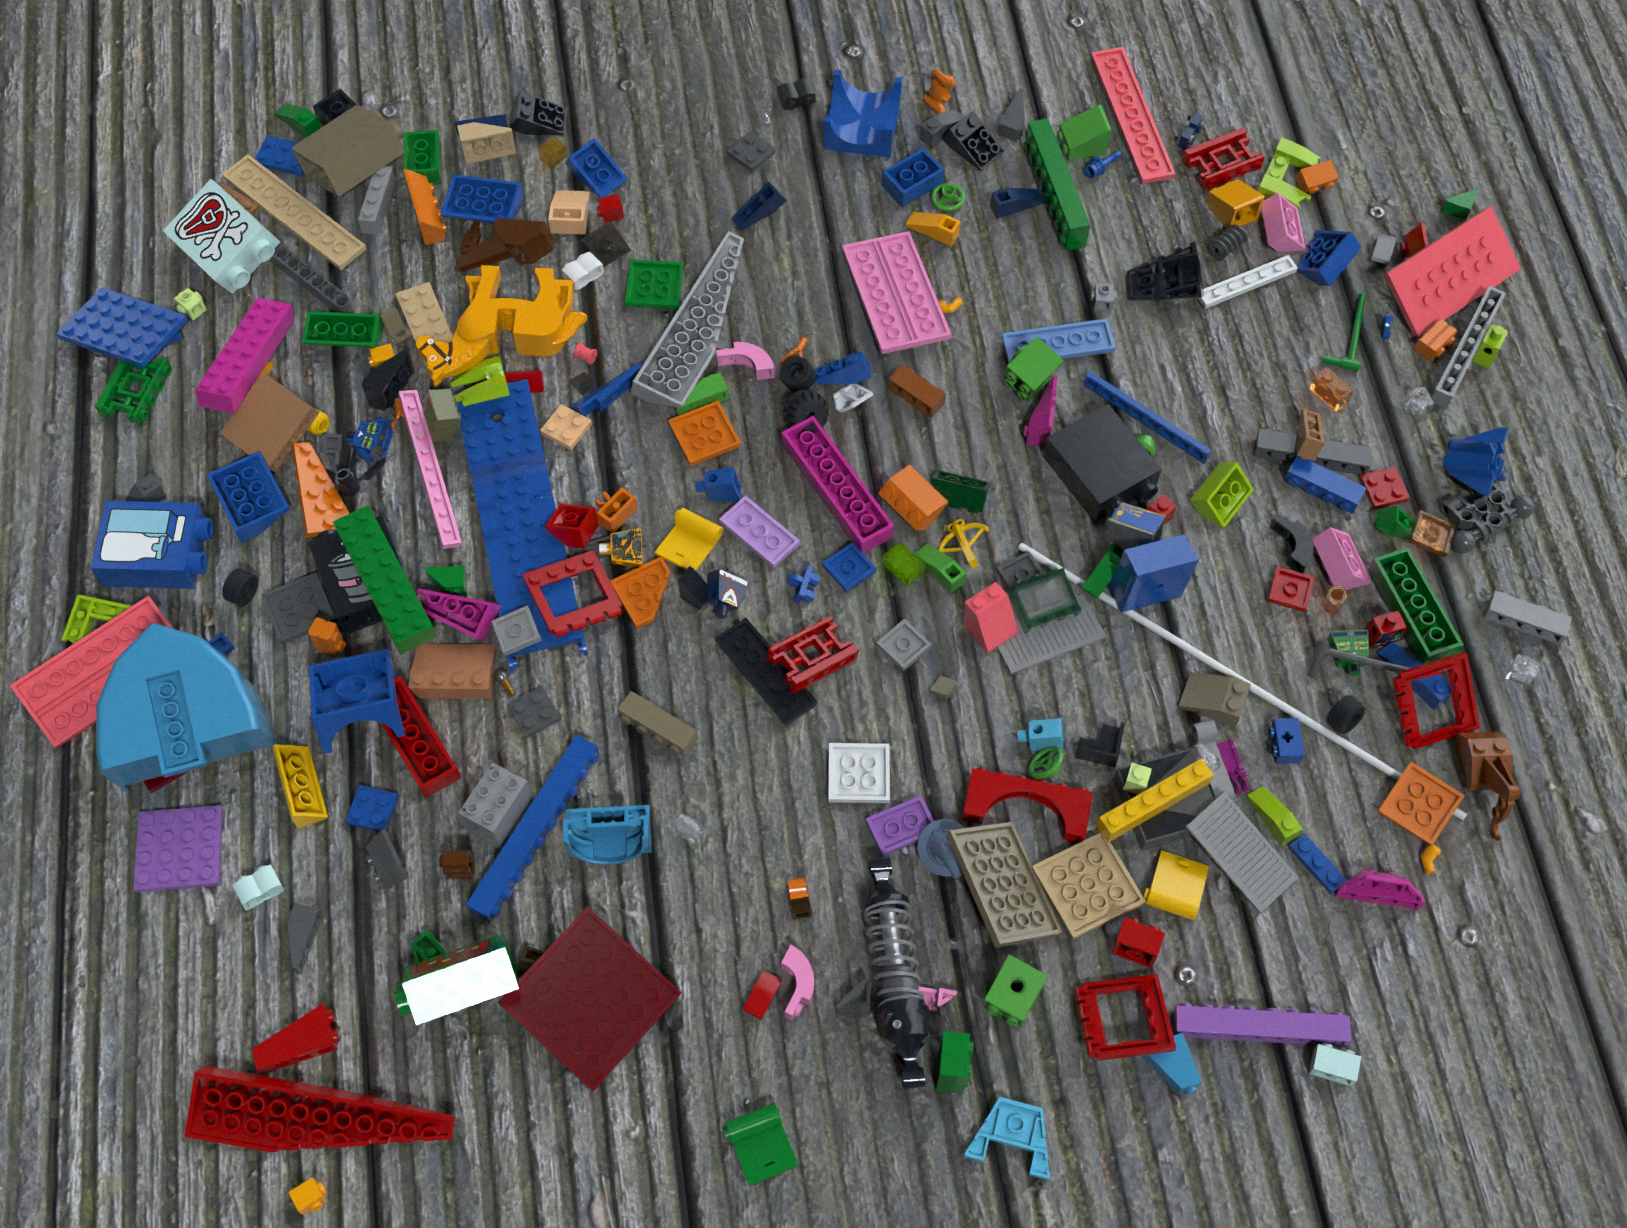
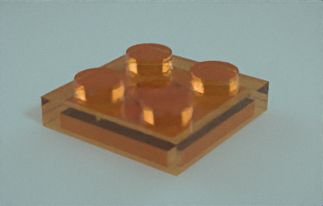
M1420 510L1417 514L1409 543L1445 558L1449 552L1456 525Z

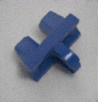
M810 565L807 566L805 571H802L801 576L791 574L787 577V584L797 588L793 602L799 603L803 600L810 603L814 599L815 591L807 588L809 584L816 587L821 576L812 572L813 567Z

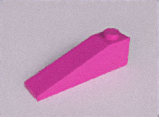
M1053 376L1030 418L1029 426H1025L1024 437H1027V445L1045 447L1046 439L1051 435L1058 376Z

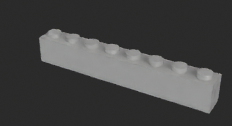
M1491 286L1488 287L1429 402L1447 409L1506 294L1505 292Z

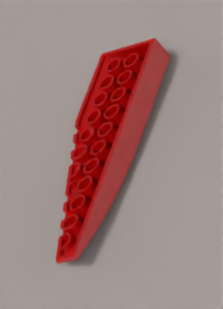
M204 1065L194 1073L184 1137L267 1152H279L280 1150L295 1151L306 1148L321 1149L322 1147L365 1146L376 1143L389 1144L390 1142L407 1143L418 1140H449L453 1137L456 1116L355 1092Z

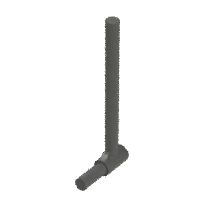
M1318 639L1308 676L1316 678L1321 661L1328 656L1396 673L1410 668L1332 649L1327 640Z

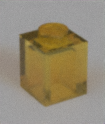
M552 137L538 147L540 159L550 168H553L567 158L566 145L555 137Z

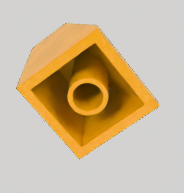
M1237 179L1210 190L1206 203L1225 229L1233 224L1244 226L1258 220L1265 197Z

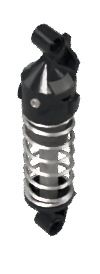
M890 856L869 859V869L876 890L864 902L863 909L866 918L880 919L881 923L867 930L869 934H882L883 940L873 942L869 947L872 950H885L886 955L875 958L872 961V964L876 966L887 965L880 974L874 977L876 981L881 982L879 984L880 991L876 994L882 1000L878 1006V1027L883 1033L884 1045L895 1051L896 1056L904 1069H901L903 1089L925 1087L924 1069L918 1065L916 1059L918 1051L931 1038L929 1029L931 1017L929 1006L925 1003L924 994L919 991L918 986L922 981L921 977L914 973L919 963L911 957L917 948L913 943L909 942L914 931L906 926L912 918L910 913L906 912L910 907L909 898L895 890L889 883V876L892 875ZM902 913L907 915V920L902 924H898L896 915ZM901 928L907 929L910 932V935L903 940L900 939L899 929ZM901 945H910L912 951L907 955H903ZM904 960L913 961L915 966L912 968L904 964Z

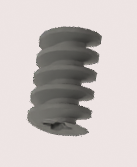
M1233 224L1209 242V252L1213 258L1222 261L1223 257H1227L1238 246L1248 240V235L1241 226Z

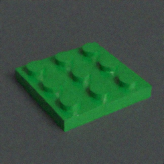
M630 260L625 307L678 310L684 269L683 262Z

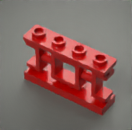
M1244 127L1184 151L1182 162L1185 166L1188 165L1189 169L1195 166L1198 167L1202 173L1199 176L1198 182L1202 183L1201 188L1203 190L1213 188L1223 182H1229L1236 177H1242L1246 173L1257 171L1262 167L1265 156L1259 151L1251 154L1247 146L1249 145L1250 138L1246 137L1247 131ZM1236 147L1238 151L1235 152L1232 148ZM1227 155L1231 162L1221 165L1217 158ZM1240 157H1243L1246 161L1242 162ZM1207 158V160L1209 161L1206 164L1203 161V159ZM1214 168V170L1216 171L1213 174L1210 171V169Z
M832 616L826 619L822 618L815 625L807 626L796 635H789L784 641L774 643L768 648L766 656L768 662L771 661L773 666L782 662L789 671L784 681L790 684L789 690L792 694L857 659L859 648L855 644L851 646L850 640L841 644L834 636L838 625L833 623L834 619ZM822 633H824L823 636L827 640L823 643L817 637ZM813 645L821 656L809 661L802 650ZM833 647L837 654L831 656L828 648ZM792 650L795 658L790 659L786 652ZM801 663L805 671L799 674L800 671L796 666Z

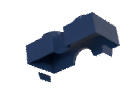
M1194 114L1188 127H1186L1181 135L1179 148L1186 150L1189 145H1193L1196 133L1199 134L1203 128L1201 123L1202 115Z

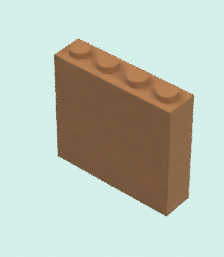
M262 373L236 412L224 424L220 434L248 455L260 451L269 470L277 473L290 455L293 443L300 441L320 412L273 378Z

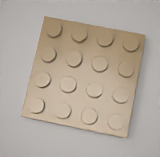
M1101 833L1032 866L1045 894L1072 940L1146 903L1111 842L1108 843Z

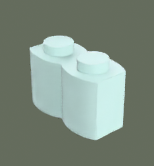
M271 865L260 866L252 875L242 876L232 885L245 910H250L284 891Z

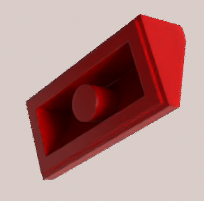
M541 370L505 373L507 383L528 379L530 393L544 392V379Z

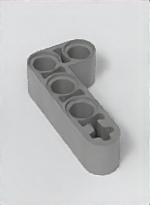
M1207 720L1192 724L1188 733L1189 744L1194 749L1197 759L1200 760L1202 758L1214 774L1208 785L1214 800L1224 791L1233 800L1235 798L1234 789L1215 742L1218 735L1215 722Z

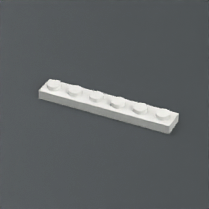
M1287 255L1205 288L1204 296L1198 297V300L1206 309L1297 272L1298 267L1290 256Z

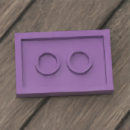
M922 796L872 815L865 820L882 857L918 842L924 827L934 821Z

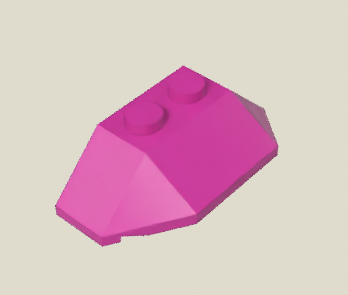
M1374 869L1361 870L1341 885L1335 893L1337 898L1419 910L1425 903L1422 895L1404 876H1399L1394 872L1379 873Z

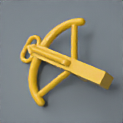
M958 519L947 526V530L950 533L942 540L938 550L942 553L963 551L973 569L979 566L976 560V555L971 549V545L983 531L988 532L989 528L981 523L964 525V520ZM971 528H980L968 543L963 531ZM956 536L961 547L944 549L947 542Z

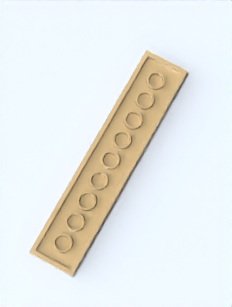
M249 154L222 174L224 180L246 197L255 201L260 208L339 270L345 268L367 250L364 243Z

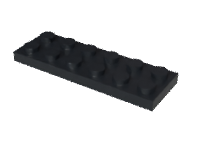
M746 617L715 638V643L786 727L818 705V701L807 688L792 694L789 690L790 684L784 681L789 671L782 662L774 666L771 664V661L768 662L766 656L770 645Z

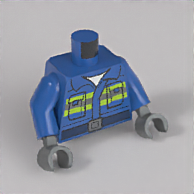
M387 408L384 411V415L378 419L360 423L357 432L348 431L346 433V442L353 443L357 455L367 463L375 460L381 461L382 458H386L393 437V430L389 422L396 421V417L393 415L397 413L392 408Z

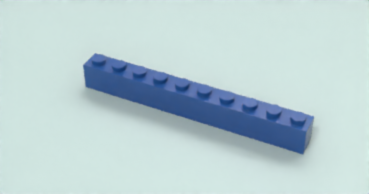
M578 735L575 736L467 902L466 906L469 912L488 922H491L493 918H497L501 912V905L512 895V888L521 881L524 869L527 865L530 866L532 864L535 852L538 848H542L546 841V835L555 828L558 816L566 811L567 802L576 795L578 785L587 778L591 765L598 761L599 751L596 744Z

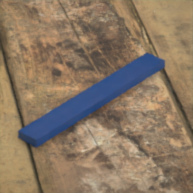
M1089 371L1086 374L1085 387L1203 464L1207 462L1211 453L1210 448L1093 372Z

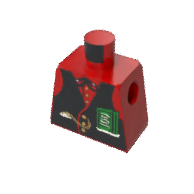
M1398 611L1373 618L1363 629H1368L1369 650L1404 639L1406 625Z

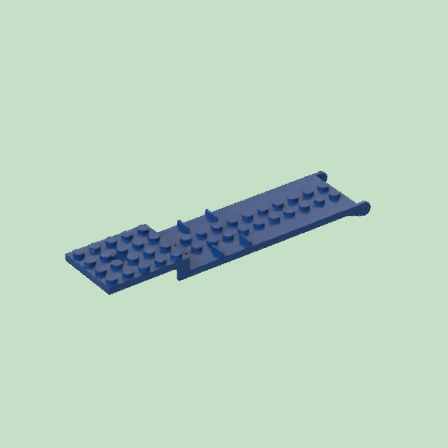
M528 379L507 383L509 396L463 406L462 401L457 402V409L461 414L460 424L472 476L496 603L501 605L498 611L499 617L528 605L542 640L507 655L511 672L515 671L514 667H518L517 660H512L513 656L577 642L582 643V645H578L579 652H584V656L588 655L583 629L572 632L571 628H569L570 634L558 638L555 637L554 633H549L522 579V574L567 559L564 544L545 528L556 511ZM495 415H504L500 422H494L491 418ZM566 577L560 579V582L548 583L540 588L555 618L578 610L571 578Z

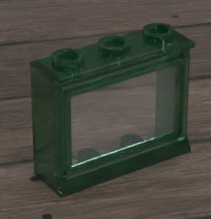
M1052 568L1046 574H1035L1030 576L1029 580L1023 582L1022 580H1017L1011 583L1007 592L1025 634L1035 626L1039 625L1041 628L1050 621L1056 619L1062 621L1067 615L1074 614V616H1077L1081 612L1082 608L1078 604L1064 568Z

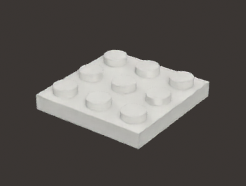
M829 743L828 802L890 803L889 744Z

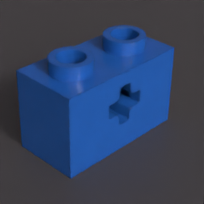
M1299 718L1274 719L1272 725L1269 726L1268 734L1269 738H1272L1273 741L1271 754L1272 757H1275L1276 764L1300 763L1304 757Z

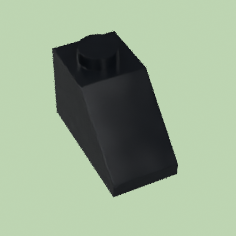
M689 566L678 580L680 598L700 610L703 605H707V583Z

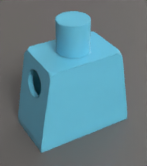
M1062 719L1030 721L1029 730H1018V742H1029L1032 751H1041L1050 746L1059 747L1063 751L1064 734Z

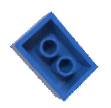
M922 148L882 172V186L904 207L933 190L936 186L943 184L945 169Z

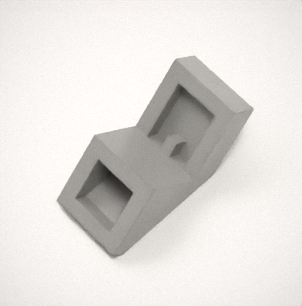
M1378 233L1371 260L1389 265L1396 238Z

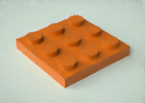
M719 400L668 420V425L690 467L741 447V441Z
M1410 762L1377 812L1427 845H1433L1465 795L1413 762Z

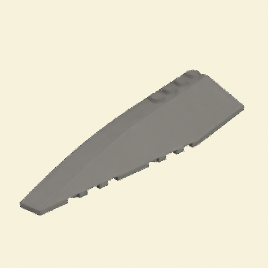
M730 231L727 232L633 380L632 395L650 403L678 408L684 406L715 354L744 238Z

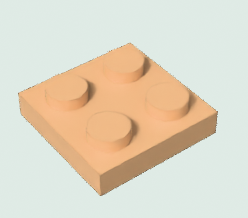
M561 404L542 427L540 433L572 451L592 425V420Z

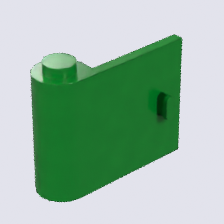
M774 1102L725 1122L726 1127L722 1128L727 1141L731 1139L749 1187L799 1166Z

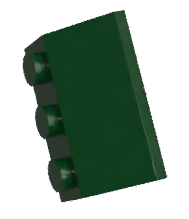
M936 470L931 479V485L948 501L951 508L960 509L962 507L968 509L971 513L983 512L991 482L941 470Z

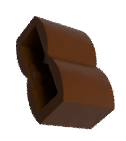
M444 850L443 855H440L439 866L443 868V875H446L447 879L473 880L475 861L472 858L471 851Z

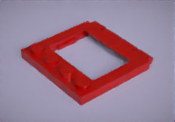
M594 550L522 574V579L549 633H554L556 638L570 634L569 628H571L572 632L588 627L587 621L592 626L606 621L605 615L608 619L622 615V603ZM583 571H592L595 581L602 595H605L606 600L555 618L540 588L548 583L560 582V579L577 576L578 573Z
M1460 652L1398 672V676L1392 678L1395 693H1400L1395 697L1398 711L1403 712L1399 714L1402 730H1408L1402 733L1405 747L1421 748L1454 737L1457 733H1467L1480 728L1467 653ZM1447 670L1457 723L1420 734L1411 681L1431 677Z
M1158 974L1082 983V987L1074 989L1088 1057H1097V1061L1176 1051ZM1139 990L1150 1040H1134L1107 1045L1096 995Z

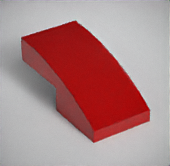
M763 971L743 1011L762 1020L782 984V979Z

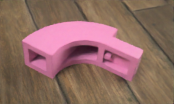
M733 342L734 348L716 350L718 367L741 364L751 368L757 380L775 378L774 364L770 356L756 345L746 342Z
M790 945L781 962V969L788 972L796 983V990L785 1010V1018L793 1021L795 1015L799 1017L804 1007L802 1003L810 1006L812 1002L814 974L806 956L799 949Z

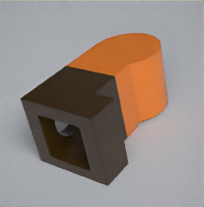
M804 877L787 880L793 920L811 917L812 910Z

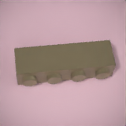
M630 691L617 709L621 722L636 727L635 729L642 735L647 734L651 736L654 742L669 747L668 749L675 755L680 754L685 757L698 739L696 729Z

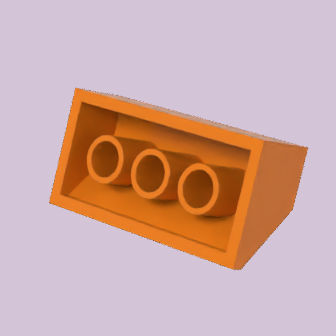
M408 169L403 170L425 245L446 240L444 235L447 232L445 222L440 221L443 219L440 215L441 209L436 208V206H439L437 196L432 195V193H435L433 183H429L425 175Z

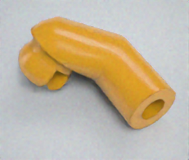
M956 297L950 304H946L942 300L938 301L943 313H953L963 304L962 299Z

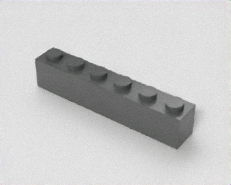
M1260 428L1255 441L1254 457L1293 463L1297 456L1296 443L1298 435ZM1324 438V445L1316 460L1310 461L1329 470L1362 475L1366 474L1370 468L1372 447L1349 444L1343 441H1331Z

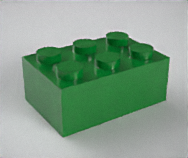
M439 131L404 132V170L408 169L427 176L428 182L433 183V185L442 184V143Z
M943 1031L939 1048L936 1091L962 1094L964 1087H968L972 1071V1063L970 1061L974 1043L970 1041V1034Z

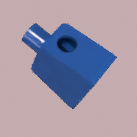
M734 467L707 471L705 473V481H696V492H706L710 501L739 502L741 499V484Z

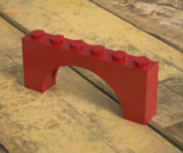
M972 768L962 820L982 824L987 812L997 803L1011 798H1027L1044 804L1055 813L1062 825L1064 841L1080 843L1086 838L1093 792L1088 791L1086 788L1076 789L1065 784L1055 785L1045 780L1035 781L1025 776L1015 777L1005 772L995 773L985 768Z

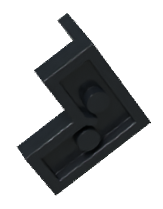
M1121 722L1119 727L1103 724L1100 741L1080 737L1076 759L1115 767L1119 758L1125 722Z

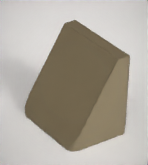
M940 675L929 691L946 702L956 689L957 681Z

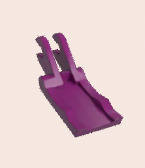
M1233 739L1216 743L1235 794L1238 796L1240 795L1239 793H1242L1241 787L1245 794L1248 793L1250 788L1245 778L1247 774L1242 766Z

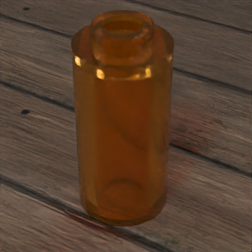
M1335 585L1328 590L1323 601V608L1327 613L1336 614L1341 611L1347 599L1346 589L1340 585Z

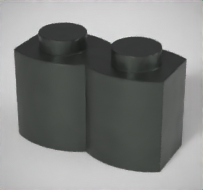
M808 78L797 80L794 83H784L777 87L778 97L783 110H794L799 106H809L816 102L815 92Z

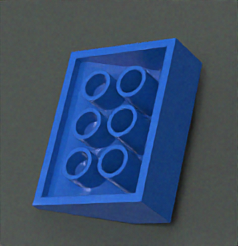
M453 174L440 215L442 217L494 223L496 218L514 219L520 211L524 198L522 184Z
M260 451L206 474L241 543L261 534L290 510Z

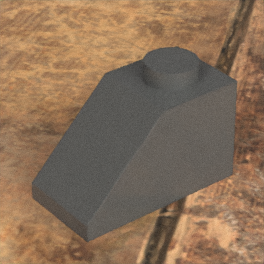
M150 473L134 483L125 501L160 502L167 498V496Z

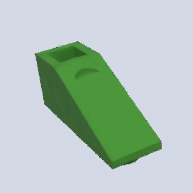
M928 543L913 554L950 595L965 584L966 572L955 560Z

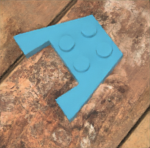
M999 1097L966 1150L964 1157L984 1162L988 1141L998 1142L1033 1152L1029 1175L1049 1180L1050 1170L1048 1166L1043 1108Z

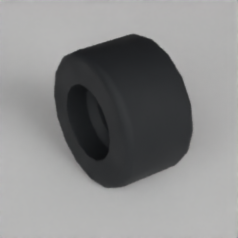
M798 356L788 359L782 365L780 377L786 387L796 393L799 390H808L815 382L816 373L808 360ZM798 371H803L800 377L793 379V376Z
M239 568L233 570L224 582L222 589L223 598L237 606L243 607L247 605L257 591L258 579L256 575Z
M1347 695L1331 708L1326 721L1340 734H1346L1359 724L1366 709L1354 697Z

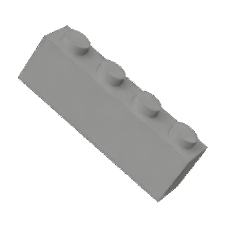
M384 166L372 175L358 218L362 233L380 234L396 184L393 167Z
M1495 591L1490 597L1484 619L1561 645L1567 637L1572 617L1562 612H1556L1542 605H1535L1524 599H1518L1505 592Z

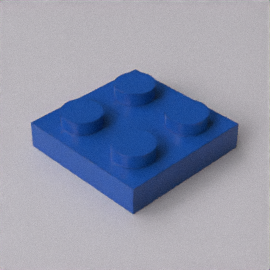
M853 542L822 563V567L846 593L876 573L877 569Z
M359 785L345 823L380 832L383 829L387 831L399 798L398 794Z

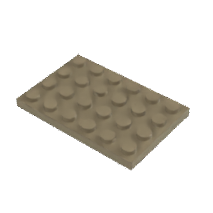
M1013 822L950 830L946 834L995 948L1056 937L1063 933L1042 885L1032 868V863Z

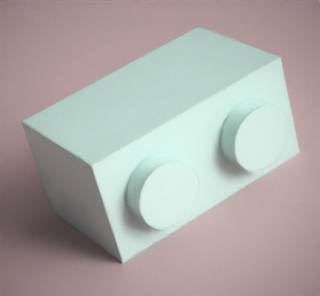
M1318 1044L1313 1049L1309 1075L1352 1087L1358 1079L1361 1056L1355 1055V1052L1351 1050L1341 1051L1334 1049L1330 1044Z

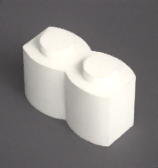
M591 252L581 254L576 261L565 264L562 269L563 278L565 280H573L575 290L585 287L590 281L599 278L604 273L603 264Z

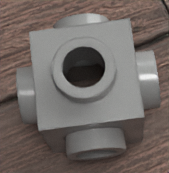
M1095 283V288L1091 290L1090 301H1093L1094 311L1112 312L1113 303L1117 299V291H1114V284Z

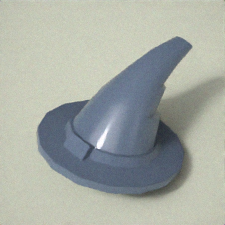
M940 819L924 827L918 839L917 850L919 858L926 869L940 876H953V878L961 876L962 870L946 834L950 830L965 828L964 826L953 820Z

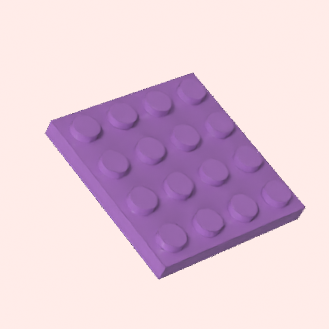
M222 805L139 812L133 890L138 893L220 886L224 811Z

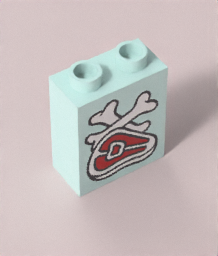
M212 179L205 184L163 230L214 281L232 294L249 282L253 271L262 262L268 261L274 255L275 248L280 243L269 230Z

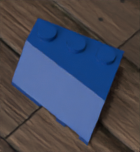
M1315 230V238L1309 242V250L1303 254L1297 266V272L1317 285L1331 286L1339 274L1346 269L1348 263L1357 255L1362 246L1352 232Z

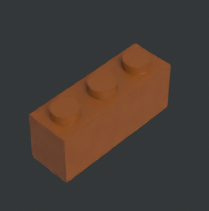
M902 365L889 378V390L930 418L945 405L946 394L944 391L933 386L926 378L917 375L911 368Z

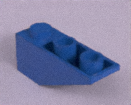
M862 351L852 353L845 358L817 367L815 369L816 379L814 384H856L871 378V365Z

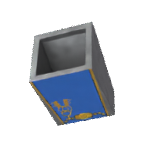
M1122 502L1118 509H1114L1112 517L1106 521V537L1123 550L1160 541L1166 516Z

